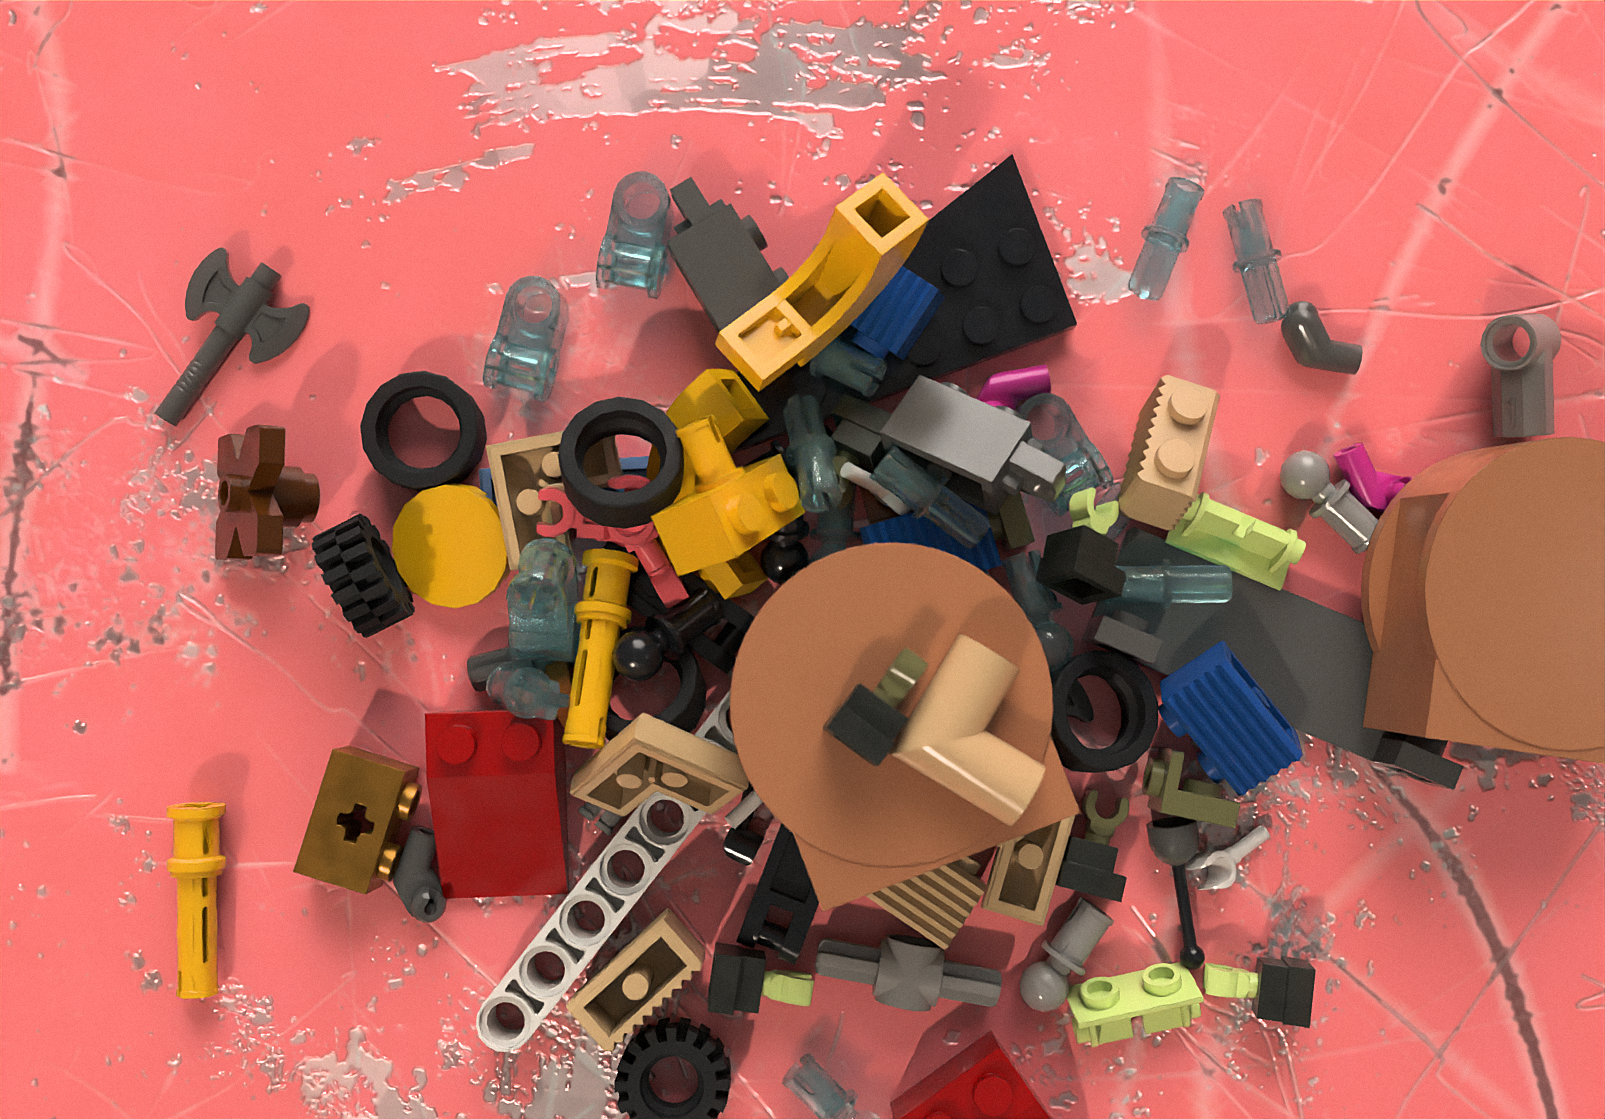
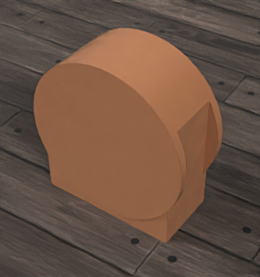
M1560 437L1465 451L1432 464L1411 479L1391 500L1373 531L1362 570V614L1367 637L1373 651L1363 727L1431 739L1605 764V442L1587 438Z
M873 543L856 546L828 555L797 572L780 586L754 618L743 639L732 676L730 715L734 742L743 769L759 798L771 813L793 832L823 912L1080 813L1050 735L1053 695L1049 667L1043 647L1021 607L1003 587L976 566L952 554L917 544ZM959 634H962L994 651L1020 669L985 730L1044 765L1045 772L1036 793L1025 811L1013 825L1008 826L889 754V752L879 766H873L822 728L857 684L861 683L873 692L897 655L906 647L929 664L914 686L895 708L909 719ZM900 732L898 733V735L896 736V738L893 740L894 743H895L897 737L899 736Z

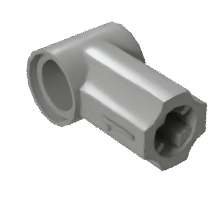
M1525 313L1501 316L1489 323L1482 334V354L1488 364L1491 365L1493 437H1528L1555 434L1553 359L1560 350L1561 334L1556 323L1544 314ZM1519 327L1525 329L1530 339L1529 350L1524 357L1516 353L1512 343L1513 335Z

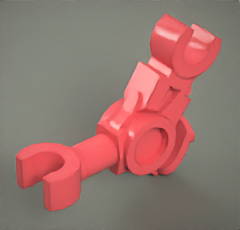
M620 474L610 478L607 481V486L614 489H624V492L641 489L652 480L640 475ZM545 487L539 490L538 499L544 501L552 500L559 503L563 509V516L555 523L538 522L536 533L544 537H557L564 534L569 528H577V538L609 541L626 547L628 553L634 551L667 609L689 597L685 585L656 539L659 533L653 521L627 529L601 526L582 516L566 497L564 490L558 487Z

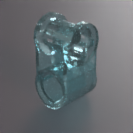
M646 171L633 172L624 176L617 183L613 193L607 230L598 255L596 268L597 288L608 289L611 284L645 290L649 298L659 299L667 267L668 246L666 241L670 237L674 207L665 184L656 175ZM642 193H651L660 199V205L652 216L646 219H637L629 215V205L636 196Z
M526 276L518 279L509 287L505 296L496 335L490 344L483 372V384L485 387L496 389L500 384L533 393L536 401L547 402L556 380L560 350L570 313L567 300L550 281L540 276ZM538 294L550 296L552 309L549 316L538 323L526 322L524 307L527 301ZM515 364L533 370L529 372L511 366Z
M1041 393L1023 402L1015 411L1026 421L1031 409L1037 408L1047 411L1055 423L1052 437L1049 440H1039L1032 435V438L1045 446L1044 453L1065 463L1066 478L1080 470L1082 471L1080 476L1065 484L1054 503L1046 501L1052 511L1061 517L1069 512L1070 499L1074 493L1092 487L1095 489L1100 487L1106 490L1114 485V479L1105 459L1096 446L1088 439L1066 401L1055 394Z
M550 538L535 539L527 543L521 551L518 563L519 573L513 577L507 588L510 655L515 659L575 662L581 627L580 624L576 623V614L574 613L575 604L579 602L577 561L574 553L562 542Z

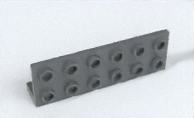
M1136 527L1126 531L1115 562V567L1126 572L1122 596L1097 601L1082 640L1107 651L1117 652L1131 661L1167 676L1223 640L1295 730L1421 783L1451 790L1455 789L1464 766L1442 757L1448 741L1363 727L1373 655L1363 622L1284 589L1279 591L1164 543L1165 539Z

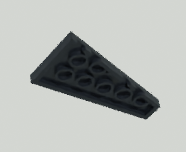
M1013 154L928 221L913 251L902 265L935 286L945 297L942 304L937 308L936 313L930 319L929 324L924 328L921 336L916 340L915 345L910 349L907 357L902 360L889 351L883 361L879 360L851 341L858 330L849 325L805 365L800 367L796 363L759 392L738 371L737 375L768 416L769 420L746 438L732 454L792 433L803 424L822 422L832 418L831 412L844 393L871 404L909 390L919 374L931 380H936L1070 331L1077 326L1075 316Z

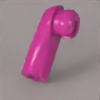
M1044 364L995 373L987 379L976 399L994 407L1006 406L1015 410L1019 400L1050 395L1051 383L1047 366Z
M1363 443L1350 445L1333 455L1343 478L1350 483V493L1366 509L1383 513L1397 493L1413 479L1408 476L1401 477L1375 471Z

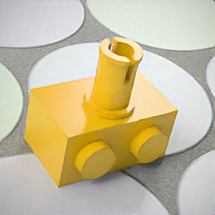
M711 414L675 431L677 437H680L700 484L695 486L696 490L652 515L651 518L677 575L681 576L737 558L806 513L800 500L797 484L789 474L781 454L745 467H736L716 424V417L714 414Z

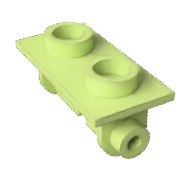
M1204 492L1200 495L1197 494L1196 502H1192V507L1188 508L1187 513H1184L1183 519H1180L1179 524H1176L1175 530L1168 531L1164 542L1279 591L1283 587L1289 564L1296 565L1306 547V542L1298 539L1297 531L1293 529L1285 531L1209 499V494Z
M1181 962L1154 964L1144 970L1112 977H1094L1084 983L1069 986L1067 1001L1074 1016L1071 1021L1077 1044L1089 1042L1091 1048L1097 1047L1100 1044L1134 1037L1131 1023L1132 1017L1141 1016L1145 1034L1178 1027L1191 1026V1019L1201 1017L1199 1003L1204 1002L1203 995L1189 969L1184 967Z

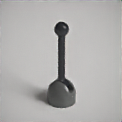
M1179 816L1157 819L1146 825L1149 845L1159 860L1172 866L1184 947L1180 951V961L1184 967L1195 970L1204 964L1205 954L1196 943L1184 864L1189 862L1198 850L1200 837L1197 820Z

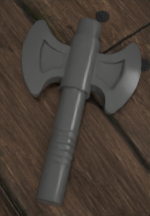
M221 247L211 252L195 269L189 281L185 298V312L187 319L191 321H197L207 313L216 312L220 314L214 322L217 325L154 413L173 426H177L238 339L242 340L246 333L252 339V347L249 354V360L252 363H262L282 354L291 347L302 333L309 317V306L304 303L289 308H273L268 306L267 303L274 295L271 292L282 278L280 274L261 262L251 277H246L239 286L233 280L230 272L228 251Z

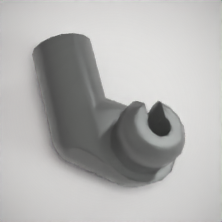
M1298 301L1286 308L1283 316L1284 319L1281 322V332L1296 362L1309 368L1355 375L1358 372L1363 354L1361 345L1330 340L1318 315V310L1312 303Z
M412 826L393 877V884L411 916L420 922L431 923L438 920L446 909V899L442 893L441 883L431 865L436 853L434 830L423 826Z

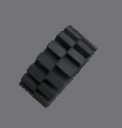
M358 514L312 538L314 541L312 549L317 554L314 558L317 566L323 570V574H321L325 585L330 586L336 605L340 604L343 616L348 622H352L353 628L358 634L361 633L365 638L370 637L414 615L415 607L412 604L414 601L411 593L406 588L408 585L398 573L395 560L389 552L388 544L385 540H381L378 529L375 525H371L370 520L366 516L363 517L362 514Z
M670 1017L659 1019L657 1025L650 1027L649 1024L639 1031L635 1039H631L617 1067L618 1073L614 1081V1092H619L617 1106L620 1113L627 1112L630 1119H718L719 1113L724 1112L731 1083L729 1056L725 1057V1046L718 1037L714 1040L709 1035L711 1029L702 1023L699 1028L690 1025L691 1019L680 1017L679 1022H670ZM670 1056L681 1057L690 1062L698 1075V1087L695 1093L687 1100L678 1103H670L660 1099L652 1090L649 1080L652 1067L659 1060Z

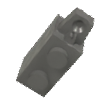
M690 177L670 189L672 199L685 221L674 227L677 235L666 242L672 259L717 333H719L773 293L789 279V276L782 267L772 271L760 251L767 248L768 245L754 219L750 215L740 219L732 204L725 205L722 199L709 206L694 180Z
M919 374L880 431L888 466L994 515L998 513L1009 494L1016 496L1019 491L1054 503L1067 481L1065 477V463L1044 453L1045 446L1032 438L1031 422L1026 421L1018 412L1009 407H994L970 397L965 390L950 382H942L940 384Z

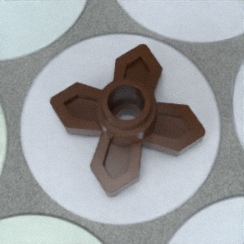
M255 425L247 428L245 435L227 434L219 437L217 475L220 480L218 504L221 511L216 521V560L243 561L250 560L253 556L271 557L281 555L283 550V528H297L301 523H312L316 518L320 503L318 479L314 474L304 473L300 467L284 466V427Z

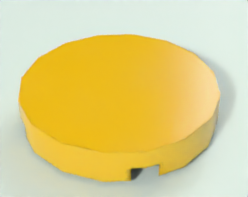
M449 483L422 490L403 506L394 524L392 553L398 573L412 592L432 605L455 609L479 603L496 592L495 590L500 587L503 580H506L511 572L498 507L491 499L486 497L487 493L476 486Z

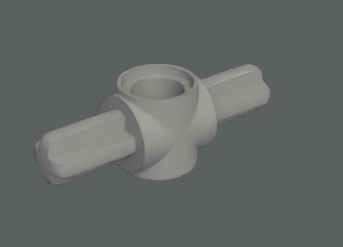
M887 934L886 938H881L879 947L823 938L818 945L815 961V971L817 974L872 985V995L875 996V1000L911 1011H929L931 1006H936L938 997L993 1007L996 1006L999 1000L1002 983L1001 972L997 969L944 960V949H941L934 942L900 934Z

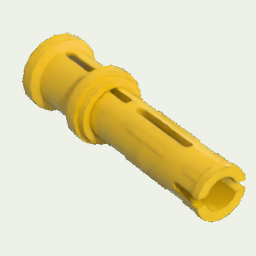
M589 549L584 551L582 555V565L587 567L582 601L576 603L574 607L576 623L580 624L581 627L571 685L569 711L562 742L574 747L601 749L605 746L606 721L615 672L612 652L620 638V631L625 630L627 625L631 623L632 612L626 606L631 574L638 571L639 559L622 551Z
M190 802L173 804L166 807V817L173 819V857L167 860V871L170 872V877L177 878L176 997L182 999L206 998L219 993L217 973V876L221 875L223 868L226 867V856L220 854V817L226 814V804L222 802Z

